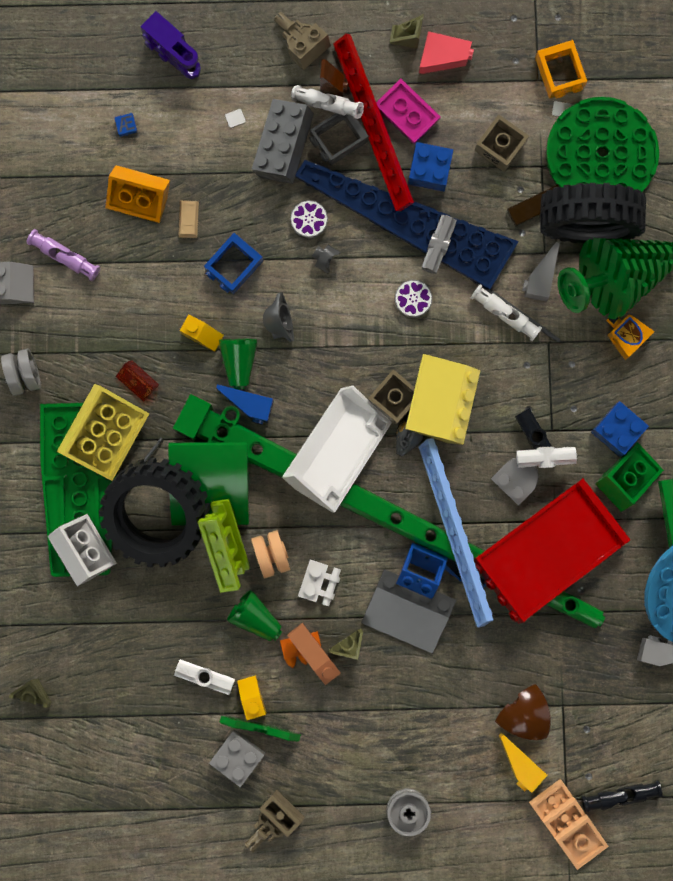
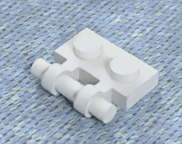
M310 560L298 596L317 602L320 595L324 597L322 604L329 606L331 599L333 600L335 596L333 593L336 584L340 581L341 569L334 567L332 574L326 573L328 565ZM324 578L329 580L326 591L321 590Z

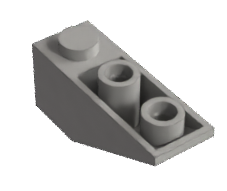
M651 635L648 638H642L637 660L657 666L672 664L673 642L668 640L666 644L660 642V638Z

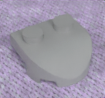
M512 458L491 479L517 505H520L537 486L538 469L536 466L518 468L517 458Z

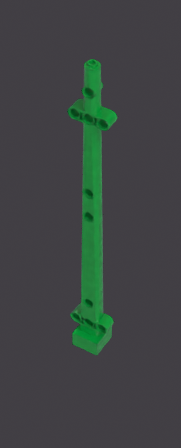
M192 394L189 395L173 427L176 433L194 442H197L198 438L207 443L247 442L248 462L282 478L296 457V453L239 425L240 413L236 407L228 406L220 415L213 411L210 403ZM229 411H234L237 414L236 418L232 421L226 419V414ZM221 428L228 430V435L224 438H220L217 435L218 430ZM255 445H260L263 451L259 455H254L252 448ZM354 483L339 505L455 561L446 530ZM396 513L401 517L399 524L391 522L390 517L392 514ZM427 531L434 532V541L426 540L425 534ZM468 542L474 559L485 551ZM565 591L546 604L594 629L597 626L601 627L605 620L602 610ZM568 600H571L574 604L573 609L570 611L565 608V603Z

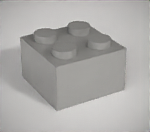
M234 729L209 764L241 787L263 758L265 752Z

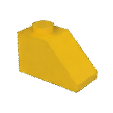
M189 314L180 329V333L183 336L216 352L219 346V340L224 337L223 334L205 322Z
M256 675L238 680L237 683L246 720L266 715L267 712Z

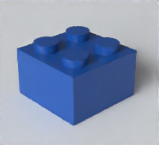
M416 142L408 185L445 192L453 149Z
M619 401L609 410L591 433L621 457L627 453L649 426Z

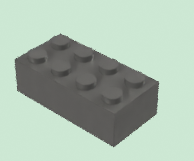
M277 99L272 100L252 166V171L259 178L294 183L314 115L308 105Z

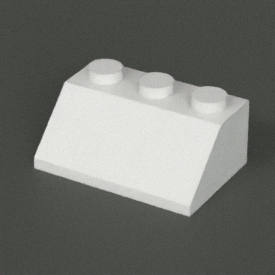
M88 514L58 527L47 536L77 586L93 579L117 564Z

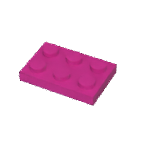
M402 79L395 83L376 102L379 111L414 145L441 118Z

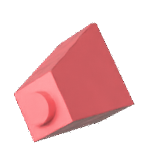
M428 31L419 73L425 74L466 66L467 61L472 60L474 49L471 48L472 41Z

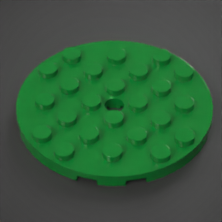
M611 97L588 98L567 108L554 123L546 144L547 166L556 185L563 187L564 185H576V183H610V185L620 184L623 187L630 186L633 187V190L638 189L642 193L655 175L659 162L658 139L655 130L648 123L646 116L638 109H634L626 104L627 102ZM604 148L607 151V156L602 158L597 152L598 149Z

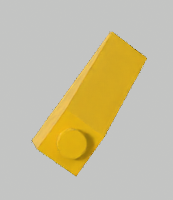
M500 733L499 738L514 777L518 780L516 784L524 792L528 789L532 793L547 777V774L504 734Z

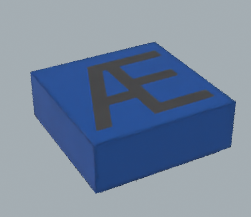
M133 113L114 117L119 137L138 132Z

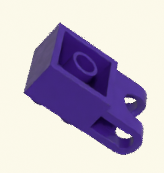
M155 11L141 26L145 45L150 50L155 49L159 53L158 56L164 62L168 61L187 78H196L201 72L197 52L185 42L184 35ZM194 66L196 67L195 71L193 72L187 71V69H191Z

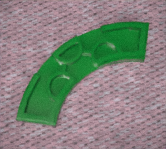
M221 716L220 724L236 729L265 733L266 735L287 741L298 742L301 734L258 722L228 716Z

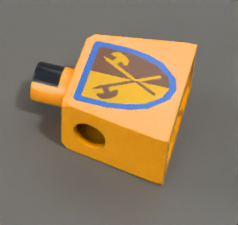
M630 314L623 320L619 317L606 320L614 328L608 334V337L625 360L654 333L651 328Z

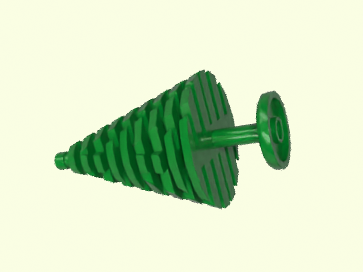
M608 238L587 240L579 254V271L575 268L567 267L561 270L558 275L557 285L563 303L570 311L580 313L587 309L590 303V296L592 295L591 304L595 309L599 308V313L603 316L609 313L608 318L610 319L621 318L641 300V297L646 296L668 273L673 271V242Z

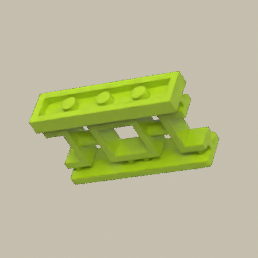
M230 500L214 501L210 504L213 514H207L205 518L199 519L198 525L220 593L236 591L241 587L237 575L244 574L245 570H249L250 564Z

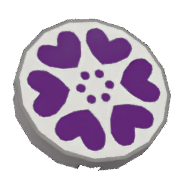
M307 200L300 202L294 207L291 212L290 221L296 234L310 239L324 232L328 216L321 204L316 201Z
M409 280L402 283L395 293L397 309L402 315L409 318H417L424 315L432 304L430 288L419 280Z

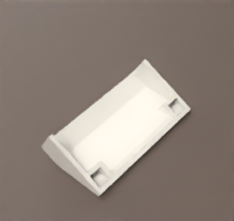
M354 386L341 388L282 478L298 492L335 513L392 422Z

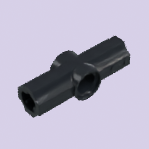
M530 408L515 416L527 437V442L533 449L552 447L547 439L546 432L540 427ZM534 432L540 434L541 440L539 442L533 440L532 435Z

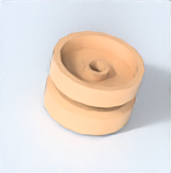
M278 530L268 533L269 546L266 545L261 535L251 538L264 579L274 576L273 563L276 564L280 573L290 571L287 560L288 554Z

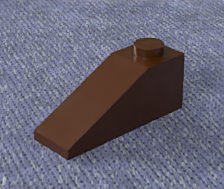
M322 59L320 91L324 94L328 93L343 97V93H347L348 82L344 81V74L326 59Z

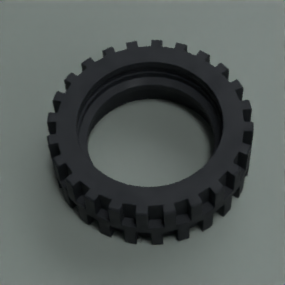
M576 183V185L555 187L553 190L543 193L541 197L540 232L551 239L584 244L587 240H593L594 238L632 240L645 233L646 196L638 189L633 190V187H623L620 184L610 185V183Z
M150 458L147 463L144 462V459H141L134 466L132 463L127 465L110 483L100 501V504L103 506L99 510V516L104 518L100 525L101 529L106 528L107 530L105 534L107 541L111 539L114 542L112 547L116 551L120 549L124 552L122 555L124 558L128 559L130 556L135 559L134 563L140 565L141 562H145L147 567L152 568L155 564H159L160 568L166 567L169 562L174 565L181 558L183 560L187 558L202 538L198 521L205 518V515L210 510V503H205L208 497L207 493L200 490L201 482L199 480L194 481L191 478L193 475L191 471L188 470L185 473L180 469L182 465L178 463L175 466L170 465V460L167 459L157 462L156 458ZM142 485L158 487L170 493L179 502L185 513L186 525L183 532L178 537L172 539H157L142 533L133 525L126 513L124 500L127 493L132 488Z

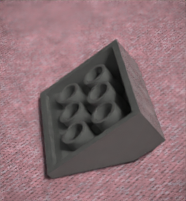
M383 569L361 623L433 653L456 600L437 591L433 599L397 585L396 582L399 575Z

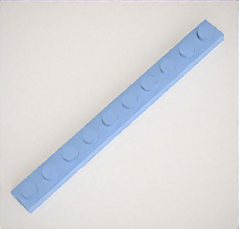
M434 438L426 439L419 446V450L477 628L483 627L493 621L492 611L489 608L486 593L480 581V574L474 563V556L468 545V538L464 532L462 520L450 490V483L444 472V465L441 462L438 447L435 444Z

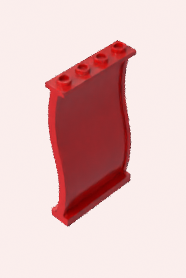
M582 478L476 557L474 563L479 574H482L485 578L486 586L490 590H494L497 594L498 602L509 610L510 618L514 622L521 624L631 539L584 478Z

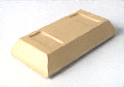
M180 200L179 238H197L199 201Z

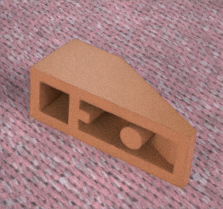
M303 623L287 634L325 685L341 674Z

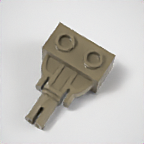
M280 12L278 13L279 16H275L274 22L284 29L282 34L287 40L291 59L305 70L331 46L328 34L316 23L311 26L309 24H302L299 20H296V23L294 21L291 22L284 13Z
M276 790L259 808L261 810L259 821L254 825V828L257 829L260 824L263 825L245 842V846L248 848L255 842L249 849L251 852H254L270 834L272 835L267 840L268 842H272L276 837L284 835L288 837L302 823L305 817Z

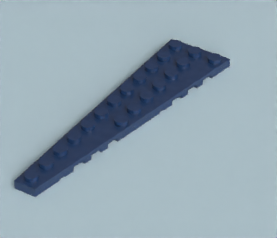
M304 160L295 176L298 180L425 254L428 252L429 242L433 233L435 234L441 215H448L417 202H414L402 211H396L388 192L380 190L378 187L364 184L357 179L348 178L341 173L331 171L307 160ZM454 218L457 220L450 237L449 247L441 263L473 282L481 284L482 287L490 291L519 241L487 231L485 228L474 226L467 221Z

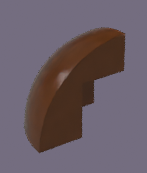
M536 684L524 689L518 694L517 700L503 708L495 722L509 733L520 738L529 740L546 739L550 731L551 718L549 707L542 691Z

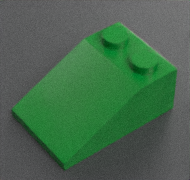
M636 443L603 474L595 485L622 512L634 505L664 470L639 443Z

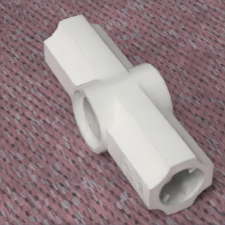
M539 447L534 450L516 451L518 468L534 466L548 468L555 467L556 465L577 464L576 447Z
M181 659L174 676L230 695L235 681L234 678ZM202 672H207L210 676V680L206 683L200 680Z

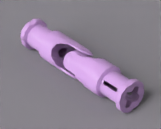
M34 229L28 236L26 241L28 245L39 248L40 252L64 264L76 273L84 274L89 277L90 281H94L99 274L100 266H94L87 262L86 258L70 251L67 247L50 237L42 236L38 233V230ZM56 248L60 249L59 253H56Z

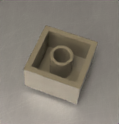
M498 114L476 144L474 151L505 172L527 143L529 135Z
M393 369L370 395L368 400L397 426L410 411L415 387Z

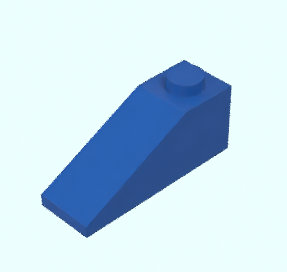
M217 384V390L247 417L252 419L253 423L263 425V422L268 423L274 402L272 398Z

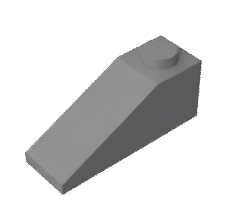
M556 242L531 273L528 280H524L522 291H525L524 297L541 301L549 299L560 243Z

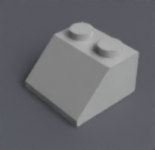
M0 262V304L34 303V266L16 262Z

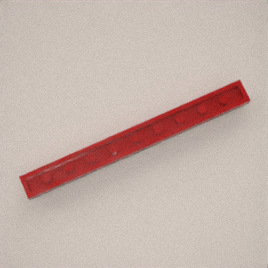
M345 34L334 42L333 45L355 103L362 102L364 105L361 119L369 136V141L395 210L402 211L413 204L414 201L351 34Z

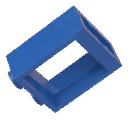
M233 233L204 265L207 271L205 274L212 281L216 279L221 283L219 286L226 293L230 291L234 295L263 262V257L237 234ZM232 245L252 261L233 284L213 268Z
M412 542L396 584L433 599L439 587L448 558ZM409 563L434 573V580H429L407 570Z

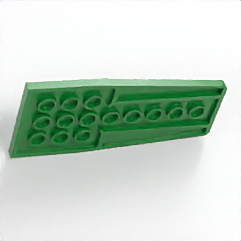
M83 403L40 404V462L47 536L58 527L88 514L112 554L113 541L111 539L107 541L105 537L107 530L106 528L101 529L100 525L104 518L99 516V510L103 506L100 504L101 498L105 495L104 492L112 481L57 452ZM47 537L51 575L53 577L71 576ZM111 568L99 574L98 576L109 575L111 572Z

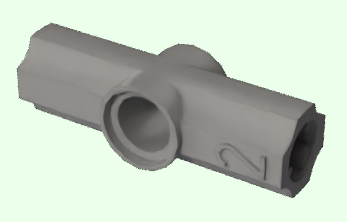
M441 215L421 269L426 272L437 274L457 220L453 217Z

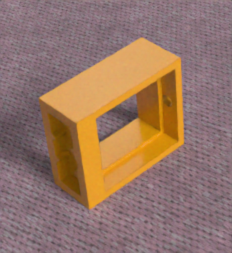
M573 40L537 51L535 59L549 99L553 97L558 99L565 96L566 93H578L584 89L587 78ZM570 54L578 80L555 86L547 61Z

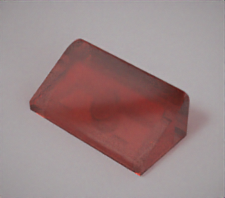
M132 360L126 362L115 376L143 402L159 385Z

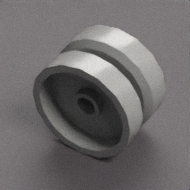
M29 348L18 351L17 358L12 353L1 356L4 376L13 396L24 394L25 386L30 391L41 389L38 368Z
M404 788L396 791L387 803V817L390 826L397 833L403 836H414L427 828L431 818V810L427 799L421 792L415 789ZM410 808L411 814H405L406 809Z

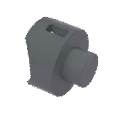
M327 245L325 249L318 246L312 255L317 260L315 266L328 274L330 272L331 259L335 255L341 254V252L330 245Z

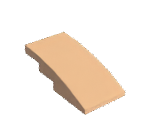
M561 779L529 801L532 808L577 870L609 847Z

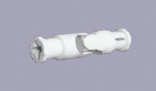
M300 85L294 86L291 92L293 102H304L308 106L322 108L340 115H351L355 119L361 118L364 105L362 102L355 103L348 98L328 93L324 94L315 89H303Z
M481 284L470 297L472 300L476 299L483 304V307L489 312L498 315L501 320L516 331L523 332L530 337L531 341L535 339L542 329L541 326L537 327L530 322L529 318L507 305L494 293L490 294L483 289ZM513 313L516 320L508 319L509 315Z

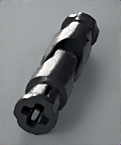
M655 780L652 784L643 785L641 783L617 789L616 791L618 792L616 793L603 791L598 792L594 796H581L585 814H588L592 810L611 809L618 803L624 806L644 802L648 798H663V792L659 780ZM626 789L631 790L634 794V799L631 802H627L628 795L625 792Z

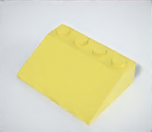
M423 354L405 429L449 444L463 445L480 370Z
M94 384L57 452L113 481L149 413L102 386Z

